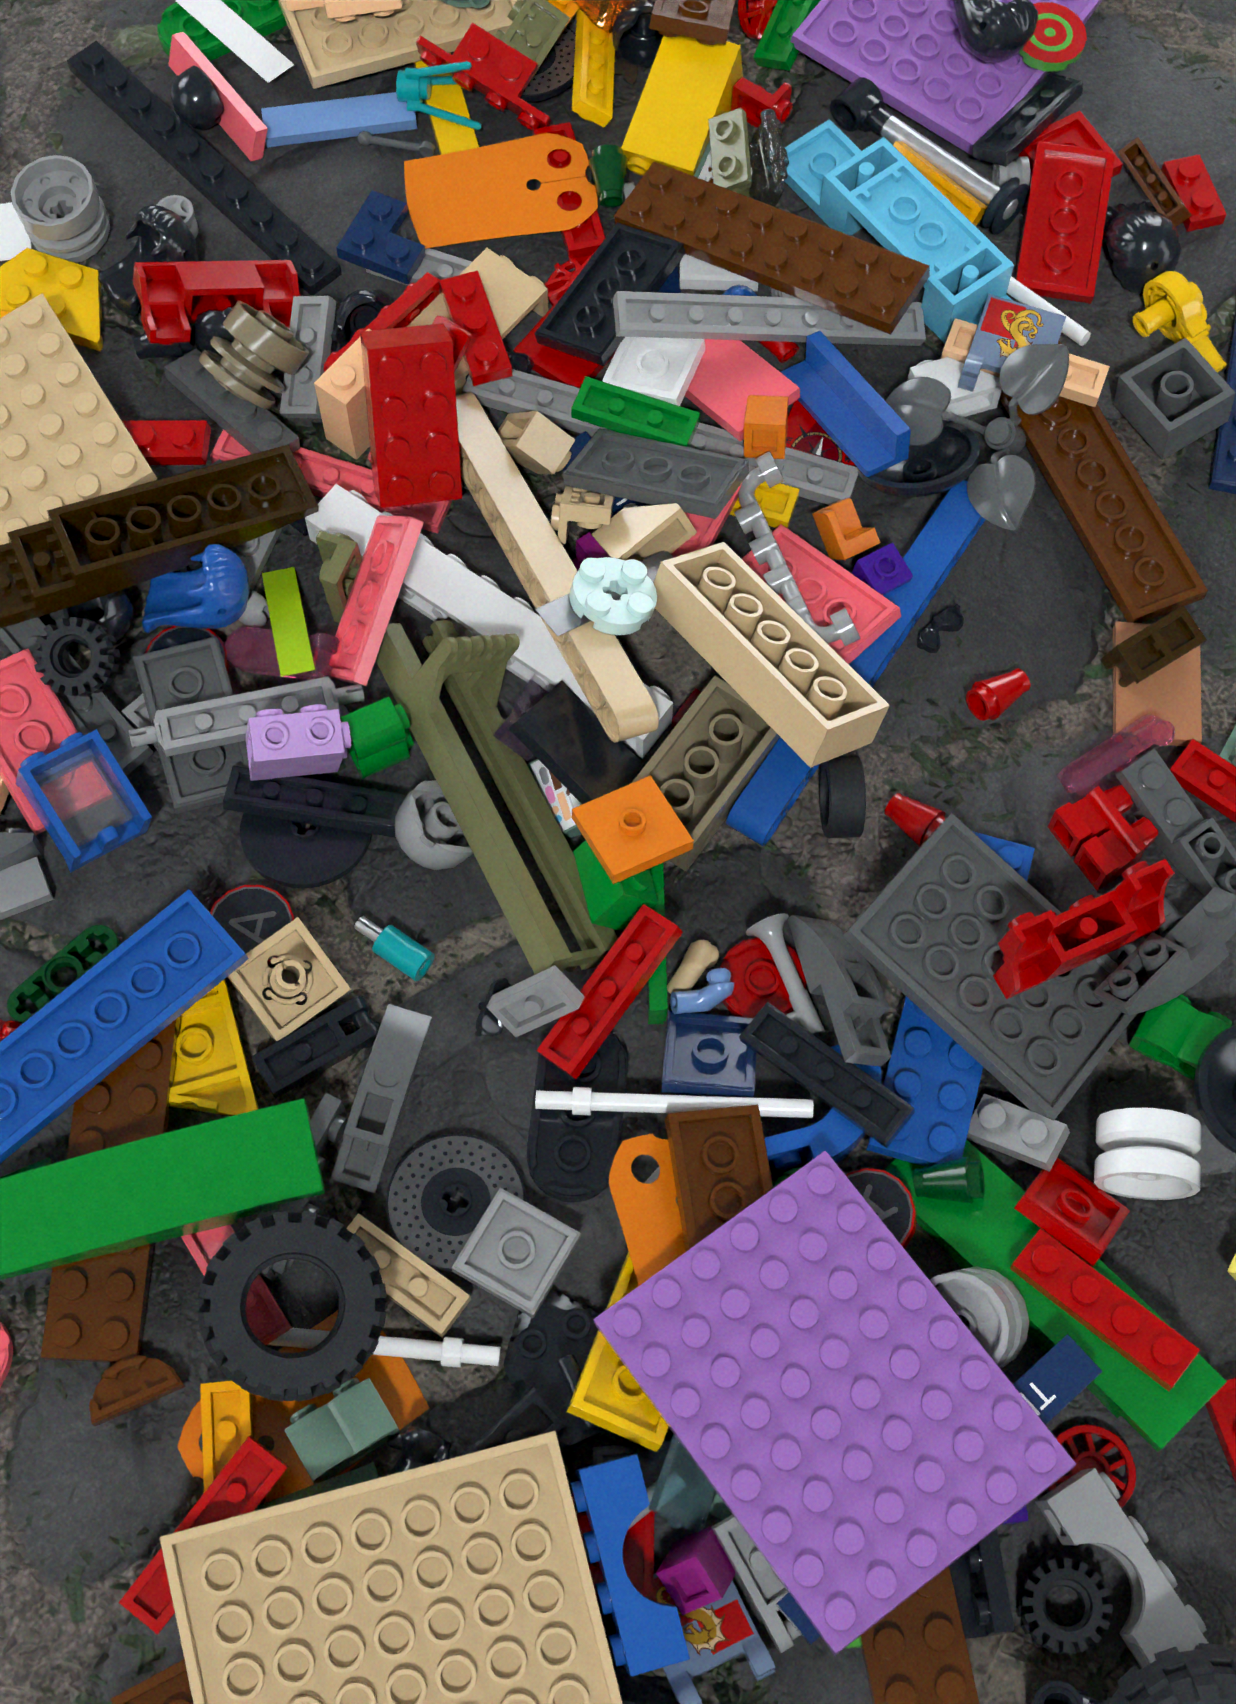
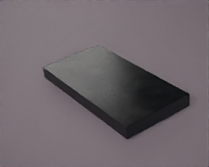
M616 223L535 332L537 343L605 366L625 338L623 336H616L614 295L617 291L658 292L685 255L684 244Z

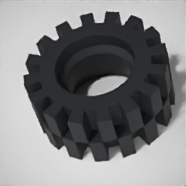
M70 617V619L60 618L55 620L57 625L48 624L44 628L47 635H39L36 643L41 644L40 651H33V657L40 658V663L34 666L36 672L44 674L40 679L45 685H51V690L57 693L85 697L91 696V693H100L104 690L103 684L110 685L114 678L110 674L112 671L118 672L119 664H114V657H120V651L113 648L112 644L117 643L114 636L106 633L108 631L107 628L96 624L95 621L78 617ZM76 640L83 641L91 651L90 665L79 674H73L68 671L63 663L64 649L68 644Z
M1072 1558L1053 1559L1032 1569L1033 1571L1026 1575L1021 1582L1023 1586L1017 1592L1016 1599L1019 1600V1607L1016 1608L1017 1617L1022 1618L1024 1624L1021 1626L1025 1634L1029 1633L1033 1637L1031 1642L1036 1646H1043L1047 1648V1652L1053 1654H1074L1087 1650L1092 1645H1096L1102 1639V1633L1108 1631L1111 1622L1107 1620L1108 1615L1113 1614V1604H1108L1107 1596L1111 1594L1108 1586L1103 1588L1100 1580L1102 1577L1097 1571L1092 1573L1087 1569L1089 1567L1088 1564L1082 1561L1078 1563L1072 1562ZM1054 1587H1068L1075 1591L1081 1600L1082 1614L1078 1622L1073 1626L1063 1627L1057 1625L1046 1612V1597Z

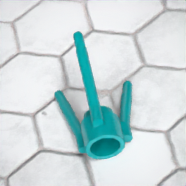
M470 62L450 63L424 68H406L405 70L398 71L396 80L398 102H407V111H420L476 130L482 128L479 122L422 103L423 99H430L431 85L457 84L453 81V76L432 75L468 70L471 68Z

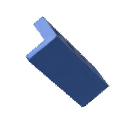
M821 331L806 336V360L781 371L784 376L800 388V398L797 400L866 477H870L908 459L911 429Z

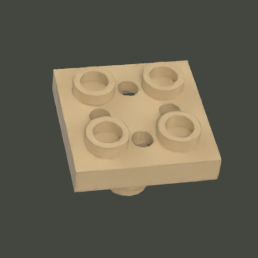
M299 917L246 953L249 959L228 976L229 980L275 1042L290 1035L351 990ZM275 956V957H277V958H272L271 961H270V963H271V964H276V963H278V962H280V963L277 964V965L272 969V968H270V967L268 966L267 960H268L270 957ZM304 961H307L311 964L312 970L310 973L305 974V969L308 970L310 968V965L308 963H305ZM265 988H272V991L274 993H272L270 990H267L265 992L266 996L271 997L272 1000H266L265 998H263L262 991ZM299 993H304L307 997V1001L303 1005L296 1004V1002H302L305 999V996L300 995L296 998H294V996L298 995Z

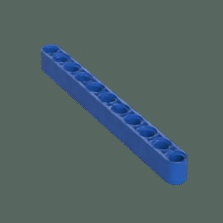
M963 480L949 490L903 557V560L913 574L911 581L883 595L900 607L901 617L849 664L872 688L986 520L972 506L967 493L968 481ZM780 737L733 805L727 817L726 825L761 846H765L821 764L810 768Z

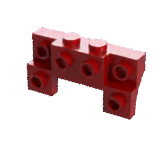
M291 260L134 262L133 284L142 306L141 322L149 343L170 345L178 342H190L191 328L189 323H194L198 314L208 310L224 311L228 307L233 309L237 301L244 302L258 311L263 310L290 329L293 296H300L298 276Z
M1163 859L1150 866L1146 861H1141L1131 866L1122 873L1124 880L1116 889L1097 898H1094L1093 895H1088L1073 903L1068 908V911L1059 915L1055 911L1052 912V910L1036 917L1032 912H1027L1007 924L1009 931L998 943L1004 954L1002 957L1004 964L993 975L1006 1000L1155 932L1165 923L1164 894L1170 878L1175 874L1167 860Z

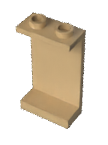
M488 248L459 274L478 271L502 339L531 310L542 317L548 312V289L542 281L535 276H528L516 268L509 258L503 255L499 256ZM440 293L407 327L432 325L436 316H444L450 320L442 294ZM462 357L454 373L456 395L462 394L466 383V376L469 374L464 357Z

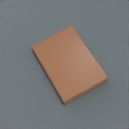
M1116 621L1113 627V648L1151 624ZM1200 646L1140 683L1136 684L1134 682L1127 687H1121L1118 684L1119 680L1123 678V674L1117 666L1113 667V741L1187 747L1191 740L1194 739L1201 744Z

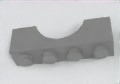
M1095 1468L1083 1469L1036 1500L1035 1503L1062 1545L1087 1543L1098 1546L1109 1552L1123 1567L1130 1583L1132 1600L1129 1616L1119 1634L1140 1667L1144 1668L1156 1660L1154 1654L1176 1646L1179 1652L1194 1650L1195 1645H1199V1643H1208L1202 1634L1206 1631L1203 1620L1189 1604L1184 1606L1174 1590L1177 1586L1175 1577L1161 1560L1155 1561L1145 1546L1148 1542V1537L1144 1529L1134 1517L1129 1516L1127 1518L1116 1500L1120 1498V1494L1112 1480L1103 1472L1099 1474Z

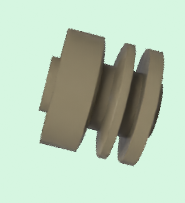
M237 301L223 322V326L235 338L234 341L231 343L223 338L213 336L210 343L220 355L210 350H204L199 357V362L229 392L244 401H249L265 410H270L276 401L264 387L276 393H282L285 389L284 384L273 373L274 370L278 369L284 373L295 375L309 352L302 343L293 337L294 333L272 315L263 310L258 311L244 302Z

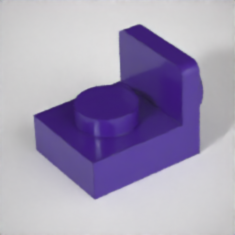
M893 542L857 560L851 573L881 595H885L910 582L913 577L912 572Z

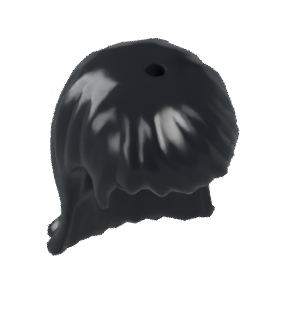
M953 0L962 40L966 47L981 60L996 63L1011 58L1023 50L1035 32L1038 12L1034 4L1029 0H1012L1008 3L1000 2L999 0Z
M1145 201L1139 205L1133 202L1129 207L1123 203L1119 204L1116 208L1108 206L1102 241L1106 243L1110 257L1114 262L1112 264L1113 271L1117 278L1122 281L1124 288L1130 290L1131 293L1143 294L1144 286L1148 281L1165 271H1175L1181 253L1177 228L1173 226L1170 219L1163 214L1157 213L1155 207L1149 206Z
M145 206L136 213V222L125 237L127 240L134 236H139L134 248L124 259L100 272L98 276L99 282L102 284L110 301L117 309L123 310L130 317H135L138 314L141 305L133 284L134 262L197 261L196 242L190 229L179 215L163 206Z

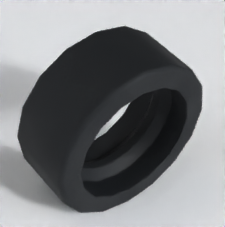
M838 756L821 763L819 773V807L822 830L827 838L861 837L864 831L866 787L860 756Z

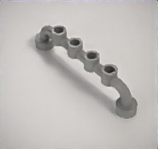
M770 451L755 458L758 467L749 472L743 480L738 492L742 508L734 513L744 533L747 534L753 531L756 537L755 540L749 542V546L758 564L762 565L767 562L771 571L763 574L768 586L777 595L782 593L786 603L827 644L841 639L843 644L847 646L861 639L846 608L830 615L833 622L830 626L819 627L814 623L812 615L754 495L756 488L765 481L769 488H772L785 480Z

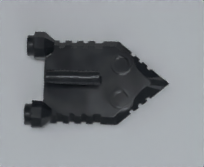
M551 1289L534 1318L523 1312L522 1315L518 1314L516 1323L519 1325L518 1328L513 1330L512 1337L514 1342L509 1343L503 1366L511 1385L516 1387L518 1392L516 1395L517 1399L529 1388L535 1387L567 1423L556 1435L566 1476L575 1472L572 1462L575 1460L569 1447L607 1431L567 1412L598 1332L593 1319L599 1316L600 1313L590 1308L585 1310L582 1308V1304L576 1301L573 1304L569 1302L570 1298L564 1295L559 1297L557 1296L558 1292Z

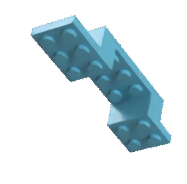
M829 119L770 157V168L830 228L851 236L864 227L885 249L930 266V277L923 286L925 291L921 308L923 309L924 323L944 343H946L955 318L976 325L979 324L989 294L1012 300L1006 293L1014 264L885 137L861 151Z

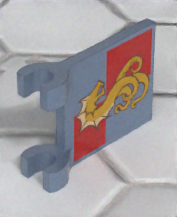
M989 294L962 369L958 388L973 392L981 369L1000 374L1007 357L1021 347L1034 344H1058L1066 316Z
M655 1573L653 1601L672 1604L677 1607ZM733 1581L730 1583L724 1597L718 1601L684 1615L681 1614L677 1607L690 1660L662 1668L678 1704H703L692 1680L741 1654L746 1656L757 1682L775 1673V1664L761 1640Z

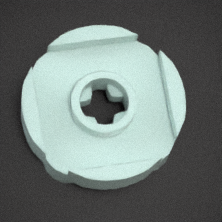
M591 557L583 560L578 572L574 576L569 594L571 606L581 619L584 614L594 622V629L611 635H627L638 631L642 623L647 620L649 621L657 603L656 588L652 580L647 576L646 566L634 559L625 561L610 557ZM604 592H616L621 595L620 600H613L611 594Z

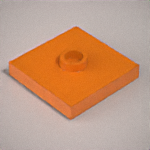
M651 775L572 809L573 821L613 884L693 850L694 840Z

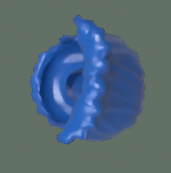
M212 544L208 545L204 552L190 558L192 561L203 562V567L188 572H170L151 579L144 608L145 613L142 619L144 631L150 633L161 625L217 629L236 622L246 610L250 593L248 573L242 560L228 548Z

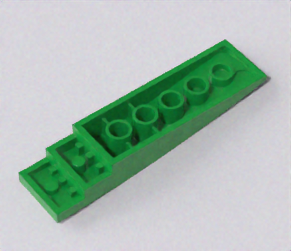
M303 1098L229 1116L1 1178L0 1280L237 1223L239 1218L280 1209V1204L325 1194L307 1102Z
M966 1140L962 1158L968 1156L970 1161L980 1160L983 1166L985 1181L984 1198L973 1199L972 1204L917 1197L914 1188V1170L924 1169V1166L900 1159H895L887 1166L884 1171L899 1178L913 1196L917 1212L916 1222L962 1269L976 1266L995 1270L1013 1282L1025 1300L1029 1317L1027 1335L1045 1353L1049 1352L1068 1334L1103 1371L1086 1388L1116 1418L1122 1416L1157 1452L1227 1382L1202 1356L1197 1354L1172 1389L1167 1391L1010 1270L1012 1263L1039 1231L1040 1227L1014 1209L1025 1194V1191L969 1141ZM1082 1259L1165 1322L1100 1259H1098L1094 1266Z

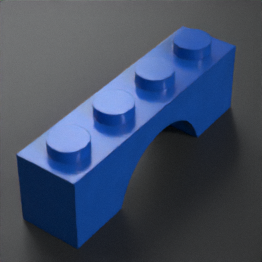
M637 1454L576 1470L578 1481L570 1483L571 1492L577 1513L586 1511L591 1531L583 1533V1539L590 1564L599 1561L604 1582L595 1584L603 1615L612 1613L616 1634L609 1635L608 1638L616 1667L625 1665L626 1672L632 1677L690 1660L677 1607L672 1604L655 1602L645 1598L632 1585L625 1571L623 1544L627 1530L637 1515L650 1505Z

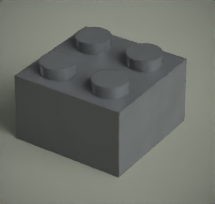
M1184 338L1121 374L1118 379L1114 405L1163 460L1227 423L1236 392L1196 348Z

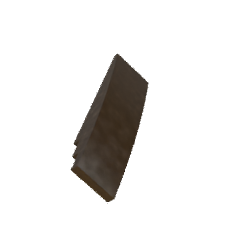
M289 445L47 510L49 521L7 532L9 543L0 545V628L69 608L191 565L198 561H192L190 558L204 552L208 545L218 544L231 549L318 512V504Z

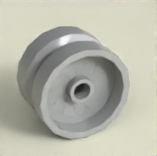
M976 1266L936 1275L930 1279V1282L1000 1369L1017 1358L1027 1341L1029 1317L1025 1300L1013 1282L995 1270Z

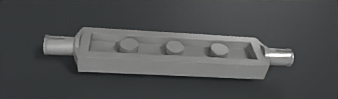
M327 676L157 710L153 726L129 729L128 732L132 748L159 743V747L168 757L245 741L248 719L256 717V713L261 710L281 709L283 714L301 713L300 709L302 707L316 704L327 705L328 710H340V705L363 702L365 699L362 685L357 684L336 689L334 683Z

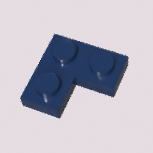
M372 190L336 247L338 258L408 285L426 255L424 245L396 235L408 214L407 203Z

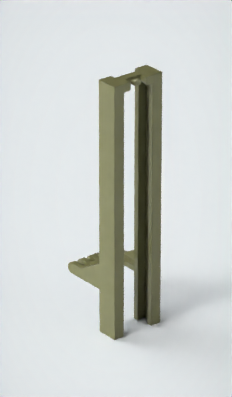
M451 620L434 621L430 626L434 633L433 636H426L422 640L429 654V658L422 665L401 623L388 624L376 657V662L397 704L401 703L411 725L410 729L534 974L536 975L554 965L561 972L564 970L573 972L578 965H580L582 970L598 967L618 937L613 929L591 923L574 854L496 707L507 662L519 648L518 636L512 633L505 634L504 636L497 634L491 636H471L470 638L459 637ZM443 683L582 951L570 953L439 699Z

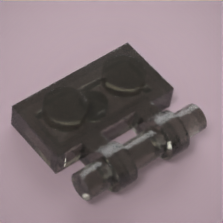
M766 109L761 112L762 123L757 127L749 143L752 177L749 195L755 200L776 207L784 192L783 181L788 177L787 167L789 165L787 150L782 147L781 143L784 135L782 124L776 118L774 110Z

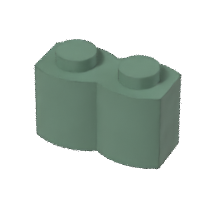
M358 1378L350 1379L332 1392L335 1398L319 1408H317L315 1403L310 1404L290 1417L292 1424L284 1431L315 1486L332 1479L358 1460L382 1448L387 1444L389 1437L400 1433L397 1424L370 1378L362 1382Z

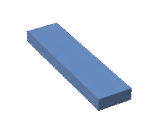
M396 92L261 108L263 123L268 128L266 136L267 147L356 137L362 131H368L372 135L417 129L415 111H407V102H398Z

